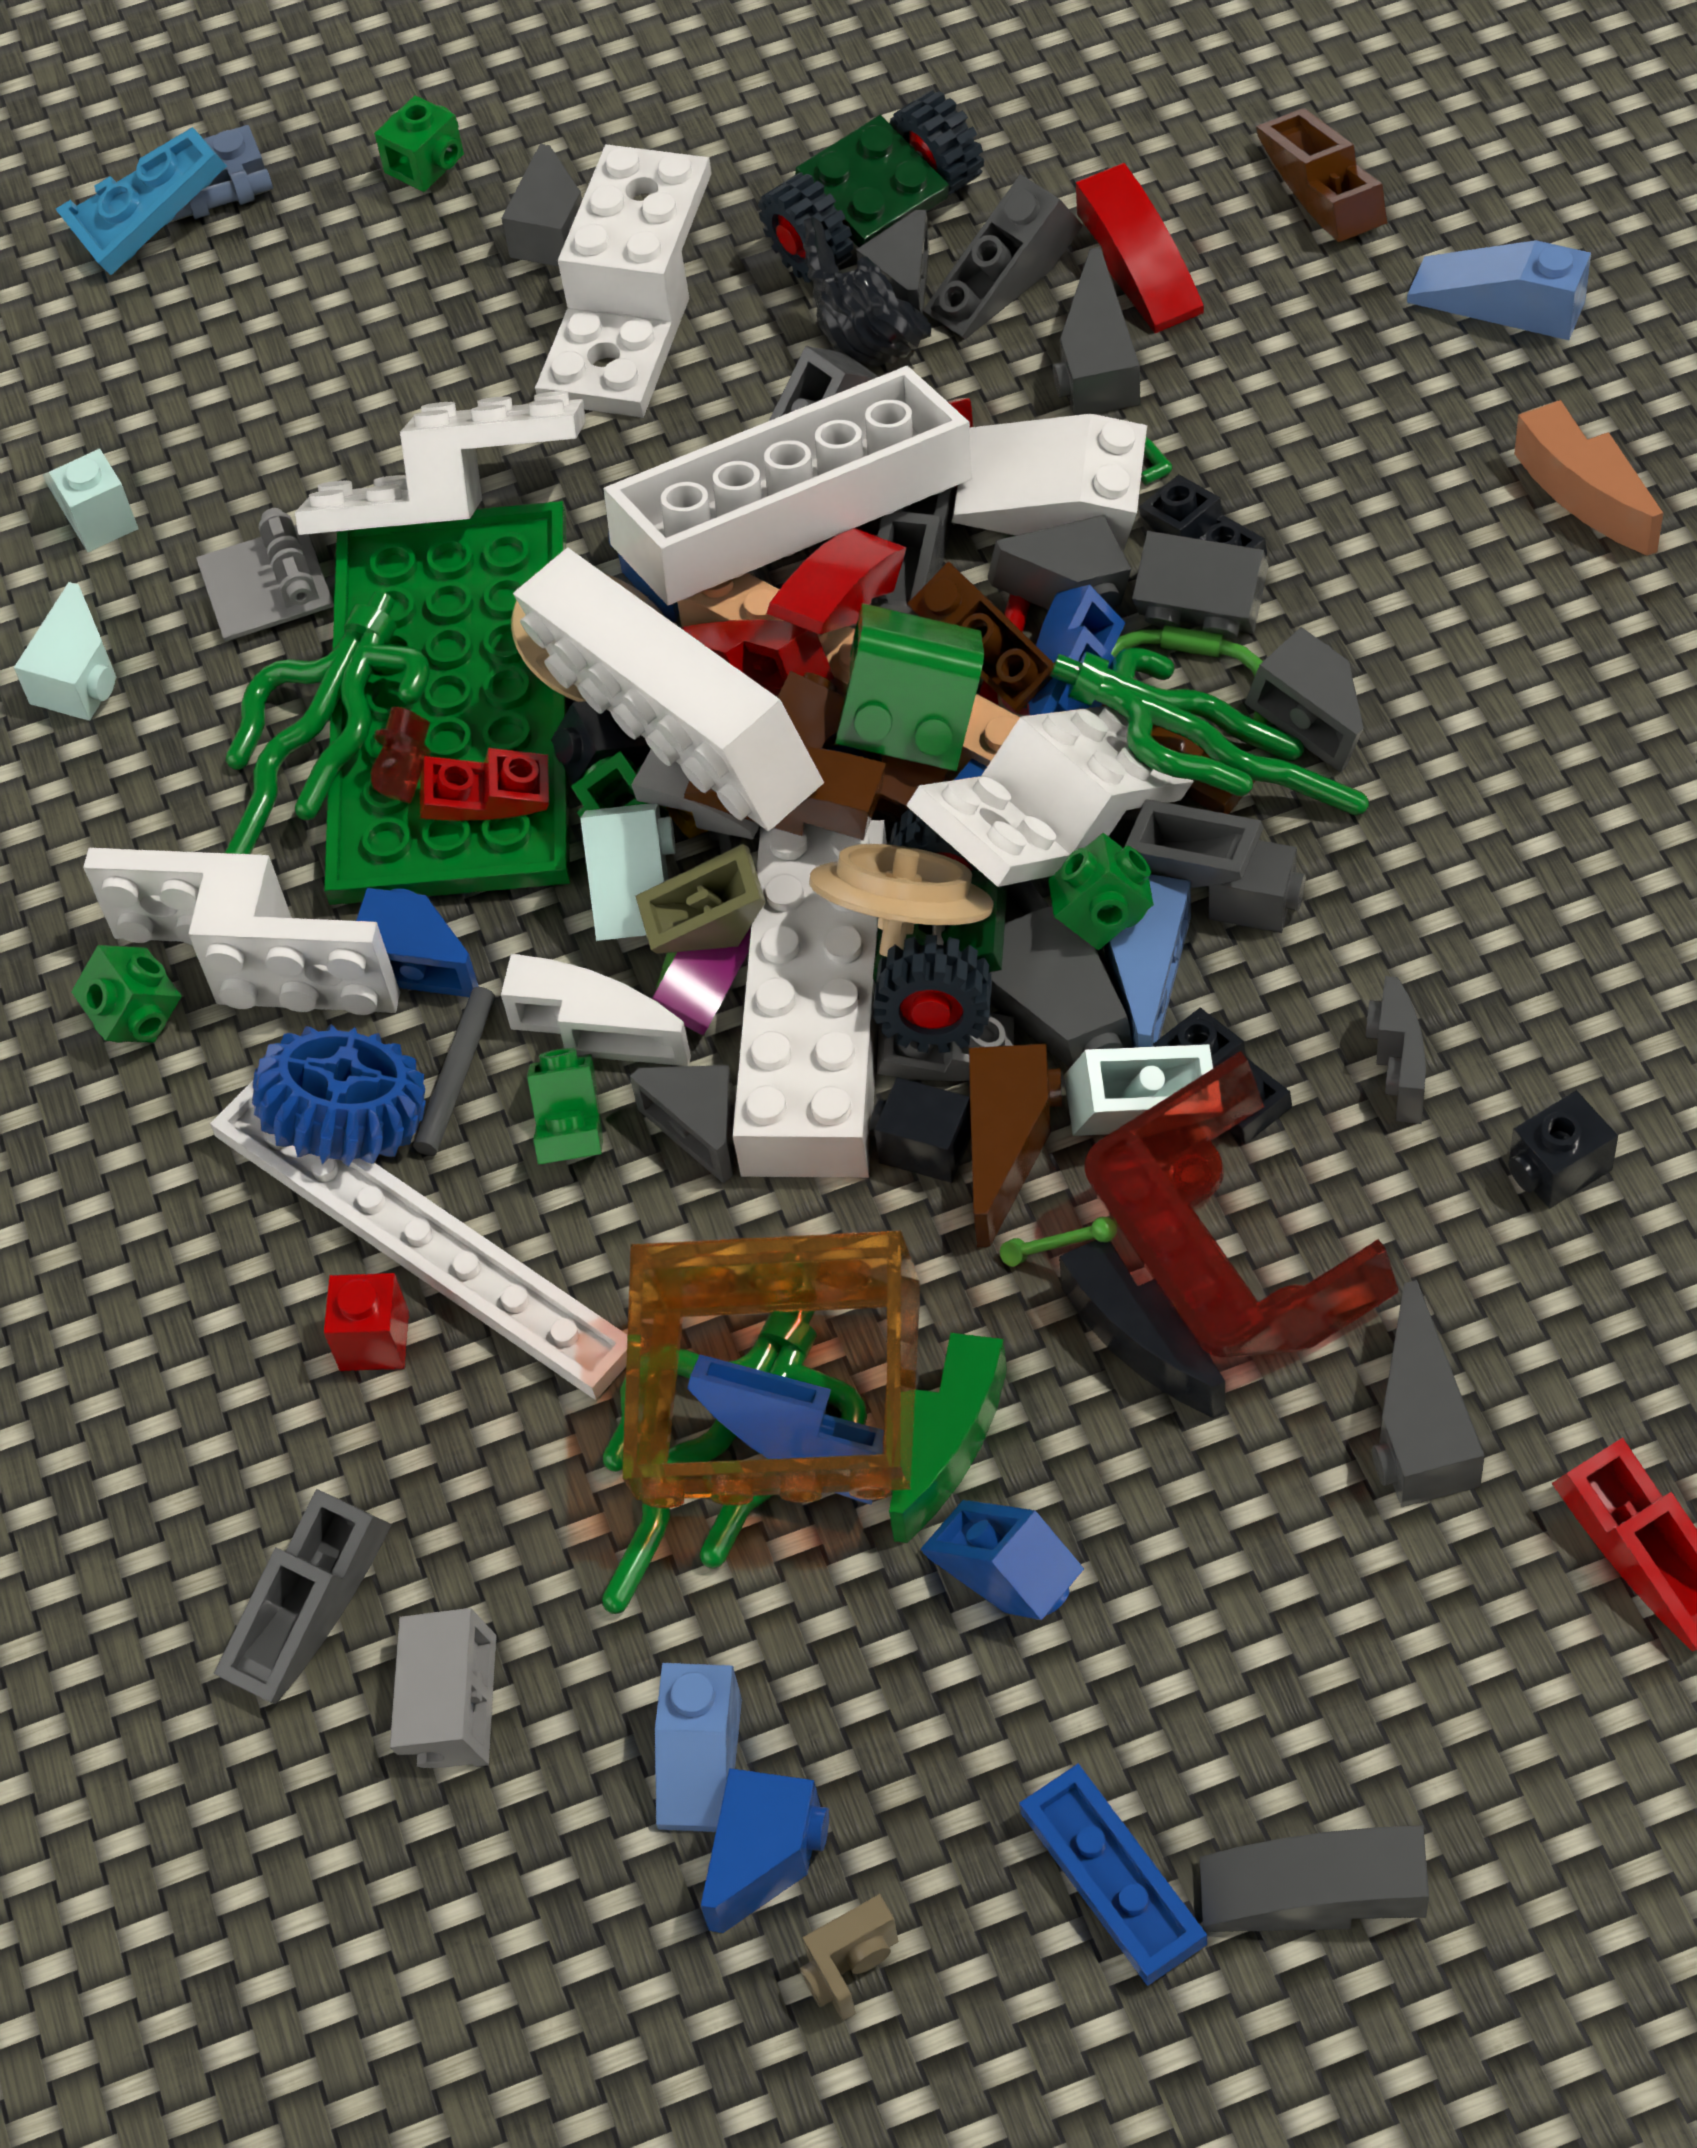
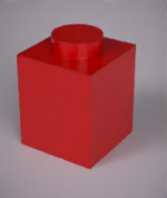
M395 1273L329 1275L324 1335L339 1371L405 1369L409 1309Z

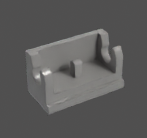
M472 1608L409 1615L399 1618L390 1748L397 1755H417V1767L445 1768L471 1764L475 1767L489 1765L496 1634Z

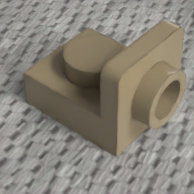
M878 1894L802 1937L809 1963L799 1969L808 1989L820 2008L832 2002L842 2021L855 2015L852 1995L841 1975L849 1970L853 1974H860L876 1967L891 1953L890 1947L899 1942L894 1917L881 1895Z

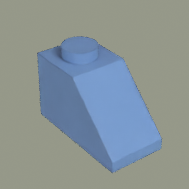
M662 1663L655 1723L656 1825L658 1830L716 1832L729 1768L735 1769L742 1704L740 1690L732 1665Z

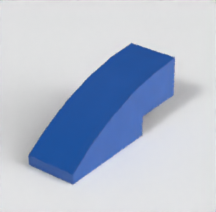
M1090 584L1056 593L1043 622L1036 646L1053 663L1058 654L1080 662L1087 651L1109 660L1108 668L1112 669L1115 657L1111 652L1126 622ZM1052 678L1028 704L1030 715L1101 707L1102 703L1094 700L1092 705L1088 706L1068 697L1071 685Z
M699 1355L691 1373L687 1389L720 1423L749 1447L788 1472L828 1491L870 1505L872 1504L890 1431L826 1415L825 1411L831 1389Z

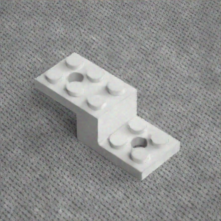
M605 144L558 258L567 310L535 386L536 394L567 391L569 400L583 399L584 410L644 418L689 301L682 248L712 174L709 157ZM650 194L643 201L633 200L637 195ZM600 359H615L609 362L606 365V367H598L593 365Z
M555 391L534 395L535 402L512 406L511 397L481 399L477 401L478 407L471 410L456 411L454 402L421 406V412L414 414L412 419L400 431L406 476L395 475L374 479V487L352 489L351 481H332L319 484L318 492L309 494L306 501L295 511L298 535L470 519L482 501L476 448L576 439L586 422L583 399L569 400L567 391Z
M1102 706L1021 716L981 776L919 785L906 806L997 887L1053 876L1072 852L1079 848H1085L1102 833L1109 836L1126 810L1142 808L1146 799L1165 803L1181 801L1194 781L1160 773L1137 759L1128 747L1126 738L1127 720L1114 709Z
M88 848L83 868L114 938L125 939L135 943L159 940L181 941L193 945L216 1004L227 1005L236 1009L262 1006L283 1007L296 1012L325 1009L346 1010L357 1015H368L373 1012L396 1013L400 990L377 922L292 918L269 855Z

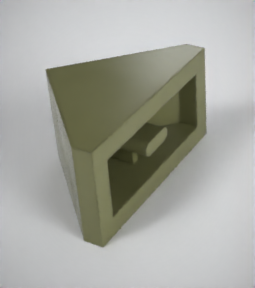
M745 844L735 847L635 896L650 948L656 954L738 947L766 902L750 849Z

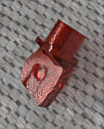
M401 707L391 708L386 728L376 730L374 736L376 741L383 744L371 772L372 785L379 793L391 799L411 803L421 774L424 756L430 757L431 750L424 745L430 726L429 721L408 709Z

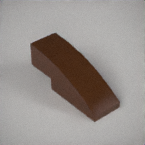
M1305 108L1256 126L1258 138L1288 187L1308 213L1336 241L1341 242L1387 224L1383 185L1356 164L1353 143Z
M805 746L824 784L773 828L802 836L806 824H811L864 841L882 792L886 763L844 752ZM689 780L684 793V799L695 801L732 815L722 804L713 789L703 793ZM746 816V817L744 818V819H746V820L753 821V820H752L751 818H749L748 816Z

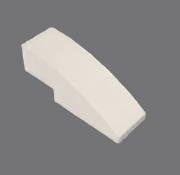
M511 954L501 997L512 1030L561 1034L564 1048H575L577 1056L592 1054V1058L689 1066L691 1054L684 1022L655 1000L622 982L586 968L552 959Z

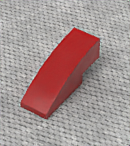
M1122 163L1076 182L1078 217L1102 247L1109 273L1153 332L1156 334L1203 314L1204 304L1174 240L1144 189L1127 165Z
M856 528L840 533L819 547L797 568L769 602L766 614L820 635L857 623L862 603L870 605L872 598L894 592L907 547Z
M764 619L730 620L680 627L775 696L779 695L790 671L801 676L809 672L822 676L829 681L834 679L818 634L789 622Z
M1622 1437L1552 1482V1485L1580 1525L1627 1584L1653 1613L1693 1652L1697 1650V1529L1672 1492L1665 1496L1661 1495Z

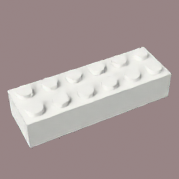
M907 365L604 487L610 544L669 606L970 480V425L964 416Z
M568 547L513 593L525 613L520 623L537 645L541 648H546L550 656L544 660V663L554 678L565 688H569L573 684L576 685L582 697L596 712L602 714L606 709L609 710L619 727L632 739L635 740L642 735L651 750L663 763L671 766L676 761L680 764L684 774L701 792L706 793L708 790L713 789L725 808L738 820L742 821L748 816L769 832L824 784L821 775L779 698Z
M871 820L864 841L811 824H806L802 836L772 828L768 832L763 827H760L756 872L766 902L751 927L733 1126V1141L741 1177L869 1178L871 1151L869 1125L874 1106L879 1024H876L873 1008L876 984L873 979L879 918L841 907L824 899L812 890L809 885V878L814 868L826 863L837 862L840 851L846 847L861 844H887L884 820Z

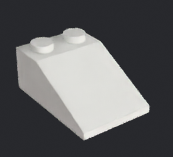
M1082 414L971 427V479L957 485L952 523L1017 536L1104 515L1123 552L1137 514L1147 425L1096 414Z

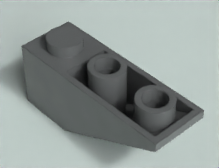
M1020 174L923 311L963 339L968 338L1048 274L1083 225L1059 198Z

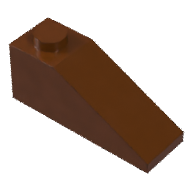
M1046 1044L969 1048L973 1209L977 1247H990L1051 1133L1050 1107H1062L1061 1069H1048Z

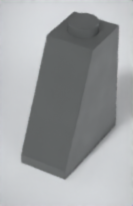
M1052 905L1005 923L1002 970L991 972L990 1004L1005 1016L1014 1017V1023L1038 1043L1046 1044V1049L1069 1067L1075 1063L1085 1050L1133 1048L1128 1017L1095 948L1054 917Z

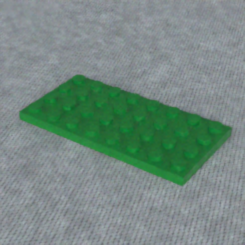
M563 501L476 509L470 519L337 531L333 650L345 634L344 626L353 607L357 604L368 605L375 591L384 592L395 600L389 616L395 621L396 630L388 645L406 646L421 651L429 662L430 675L421 698L417 703L413 704L402 702L398 695L399 686L406 670L373 667L366 682L364 693L370 705L372 718L368 737L360 750L340 768L328 791L324 891L329 905L363 902L367 888L389 891L392 889H406L420 895L438 896L570 884L569 776L563 764L558 761L554 752V745L551 741V738L568 712V698L547 686L529 669L515 646L511 629L512 612L517 601L513 593L566 549V513ZM341 697L330 718L329 745L341 735L348 720ZM488 748L548 755L549 804L547 810L491 820L454 821L420 819V770L424 756L484 763Z

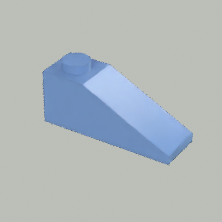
M1534 240L1424 256L1407 294V303L1570 340L1586 300L1591 253Z
M1150 875L1149 882L1154 905L1148 909L1140 922L1132 927L1125 928L1104 945L1105 958L1115 991L1128 1017L1133 1048L1154 1047L1153 1043L1160 1039L1191 919V881Z

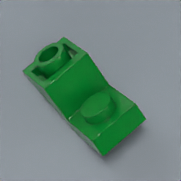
M575 1048L556 1049L540 1054V1062L530 1064L527 1075L536 1123L533 1141L538 1165L602 1154L603 1134L592 1054L577 1056Z

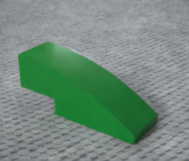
M950 1333L939 1392L912 1389L889 1508L894 1542L908 1543L937 1514L962 1482L980 1451L997 1411L1007 1372L1004 1339Z

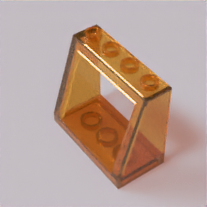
M881 1231L631 1244L622 1479L636 1500H642L645 1505L656 1508L681 1506L684 1504L685 1498L709 1497L718 1504L743 1505L753 1501V1496L780 1495L786 1501L805 1503L821 1499L822 1493L849 1492L851 1496L858 1499L877 1500L889 1497L892 1494V1490L910 1489L920 1281L902 1232ZM887 1307V1383L882 1454L668 1463L683 1317L771 1313L773 1311L795 1312Z

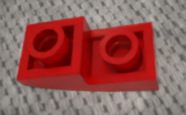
M488 748L484 763L424 756L420 770V819L454 821L491 820L532 814L547 810L549 777L547 754Z

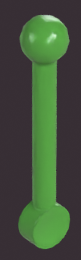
M1102 1216L1095 1219L1092 1226L1026 1243L1019 1238H1013L1001 1245L1000 1257L1006 1265L1017 1266L1026 1261L1028 1255L1091 1239H1096L1099 1242H1109L1116 1236L1117 1225L1111 1218Z

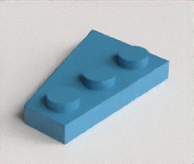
M192 127L141 157L136 171L117 182L109 176L94 185L96 195L79 205L69 200L57 207L56 211L98 264L112 275L120 266L130 260L137 250L163 226L171 222L175 215L201 190L208 187L227 165Z

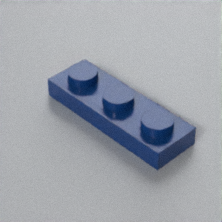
M1079 1763L1019 1802L1020 1813L1147 1986L1207 1946L1206 1932Z

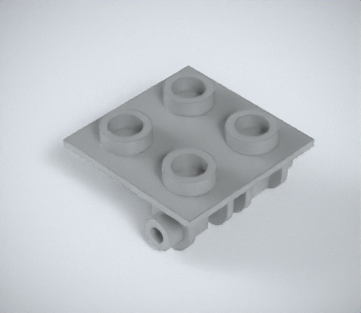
M279 508L268 509L262 514L261 521L259 522L261 537L196 557L224 642L334 607L309 534L298 535L297 525L294 526L291 517Z

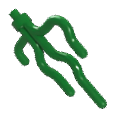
M375 591L368 605L357 604L353 607L344 626L345 634L342 640L327 656L313 661L293 659L276 661L259 671L246 687L241 701V723L226 753V762L234 770L245 768L254 753L265 726V704L271 692L284 683H321L305 714L297 722L282 730L270 740L258 756L253 771L252 797L225 853H252L278 795L277 774L280 766L290 754L309 743L323 730L341 697L348 715L346 727L341 735L321 753L295 804V813L298 818L308 821L316 817L340 768L360 750L368 737L372 718L370 705L365 697L364 689L373 667L406 670L398 690L400 700L406 704L417 703L421 698L430 675L429 662L422 652L417 649L388 645L396 630V623L389 616L395 600L388 594Z
M1131 647L1121 650L1113 660L1112 669L1108 668L1109 660L1087 651L1080 662L1062 654H1058L1054 662L1050 677L1071 685L1068 697L1088 706H1091L1095 700L1121 714L1128 722L1126 738L1129 749L1146 766L1160 773L1175 778L1197 780L1241 797L1247 795L1252 790L1253 781L1274 783L1357 816L1364 814L1369 807V799L1363 792L1280 759L1259 757L1247 753L1233 745L1216 728L1199 717L1214 723L1234 738L1290 761L1299 759L1304 752V745L1297 737L1255 721L1213 695L1189 689H1160L1134 679L1135 672L1146 674L1158 680L1169 679L1173 675L1175 668L1172 660L1168 657L1144 648ZM1153 725L1192 741L1210 758L1179 753L1160 745L1151 737Z
M794 1296L786 1312H770L750 1351L737 1360L728 1361L831 1389L827 1404L839 1410L840 1418L863 1425L866 1424L867 1412L865 1402L855 1388L842 1380L803 1365L817 1338L816 1331L809 1325L817 1308L811 1301L803 1297ZM671 1346L653 1349L637 1358L629 1368L620 1390L621 1419L602 1458L603 1464L608 1470L612 1472L624 1470L643 1437L649 1419L648 1389L653 1380L662 1374L668 1373L690 1379L699 1354ZM717 1419L703 1435L679 1443L661 1453L647 1470L641 1488V1522L602 1597V1606L610 1614L617 1615L624 1612L628 1607L664 1537L670 1519L669 1488L672 1481L683 1471L708 1463L725 1453L737 1436ZM766 1458L763 1467L757 1474L733 1490L723 1504L701 1548L699 1556L703 1565L712 1569L721 1567L728 1557L749 1514L753 1509L778 1492L788 1477L789 1472Z

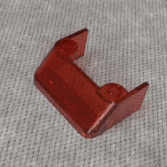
M1241 1051L1099 1140L1090 1149L1085 1160V1174L1093 1192L1114 1220L1198 1345L1208 1354L1221 1358L1292 1353L1311 1349L1399 1293L1386 1248L1377 1239L1305 1286L1290 1285L1280 1288L1258 1302L1194 1211L1193 1207L1212 1196L1219 1189L1224 1178L1223 1161L1211 1140L1264 1107L1248 1060Z

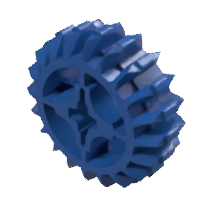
M332 1024L328 1026L326 1031L318 1032L311 1027L305 1026L301 1036L293 1033H284L281 1043L269 1044L266 1055L259 1059V1066L255 1069L253 1079L252 1104L254 1105V1115L261 1120L262 1132L275 1134L276 1146L286 1147L293 1145L297 1157H303L308 1154L319 1156L322 1165L328 1159H339L349 1167L353 1159L359 1158L369 1164H374L379 1154L395 1157L399 1146L410 1145L412 1136L418 1130L419 1121H422L426 1103L424 1100V1074L416 1070L415 1058L402 1055L400 1044H383L379 1033L371 1036L358 1034L356 1027L349 1032L337 1031Z

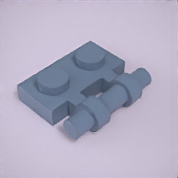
M249 125L226 130L204 138L227 167L214 178L208 187L201 190L175 215L172 219L173 221L193 215L194 219L210 215L208 209L237 200L240 205L255 201L254 195L273 189L267 168L264 167L261 154Z

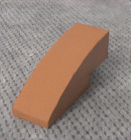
M1561 400L1518 415L1514 454L1531 477L1558 504L1586 525L1617 543L1646 556L1658 551L1663 512L1609 432L1587 439Z

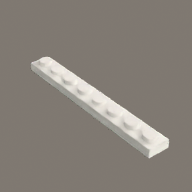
M253 1081L210 1123L215 1136L594 1400L599 1398L639 1353L636 1341L376 1163L369 1164L359 1158L353 1159L350 1166L347 1167L339 1159H328L322 1165L319 1156L308 1154L303 1157H297L293 1145L286 1147L276 1146L275 1134L262 1132L261 1120L254 1115V1105L252 1104Z

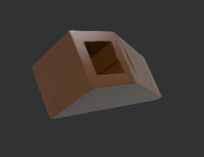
M949 561L907 603L920 617L980 630L984 648V660L980 677L1017 713L1053 678L1050 677V673L1054 663Z

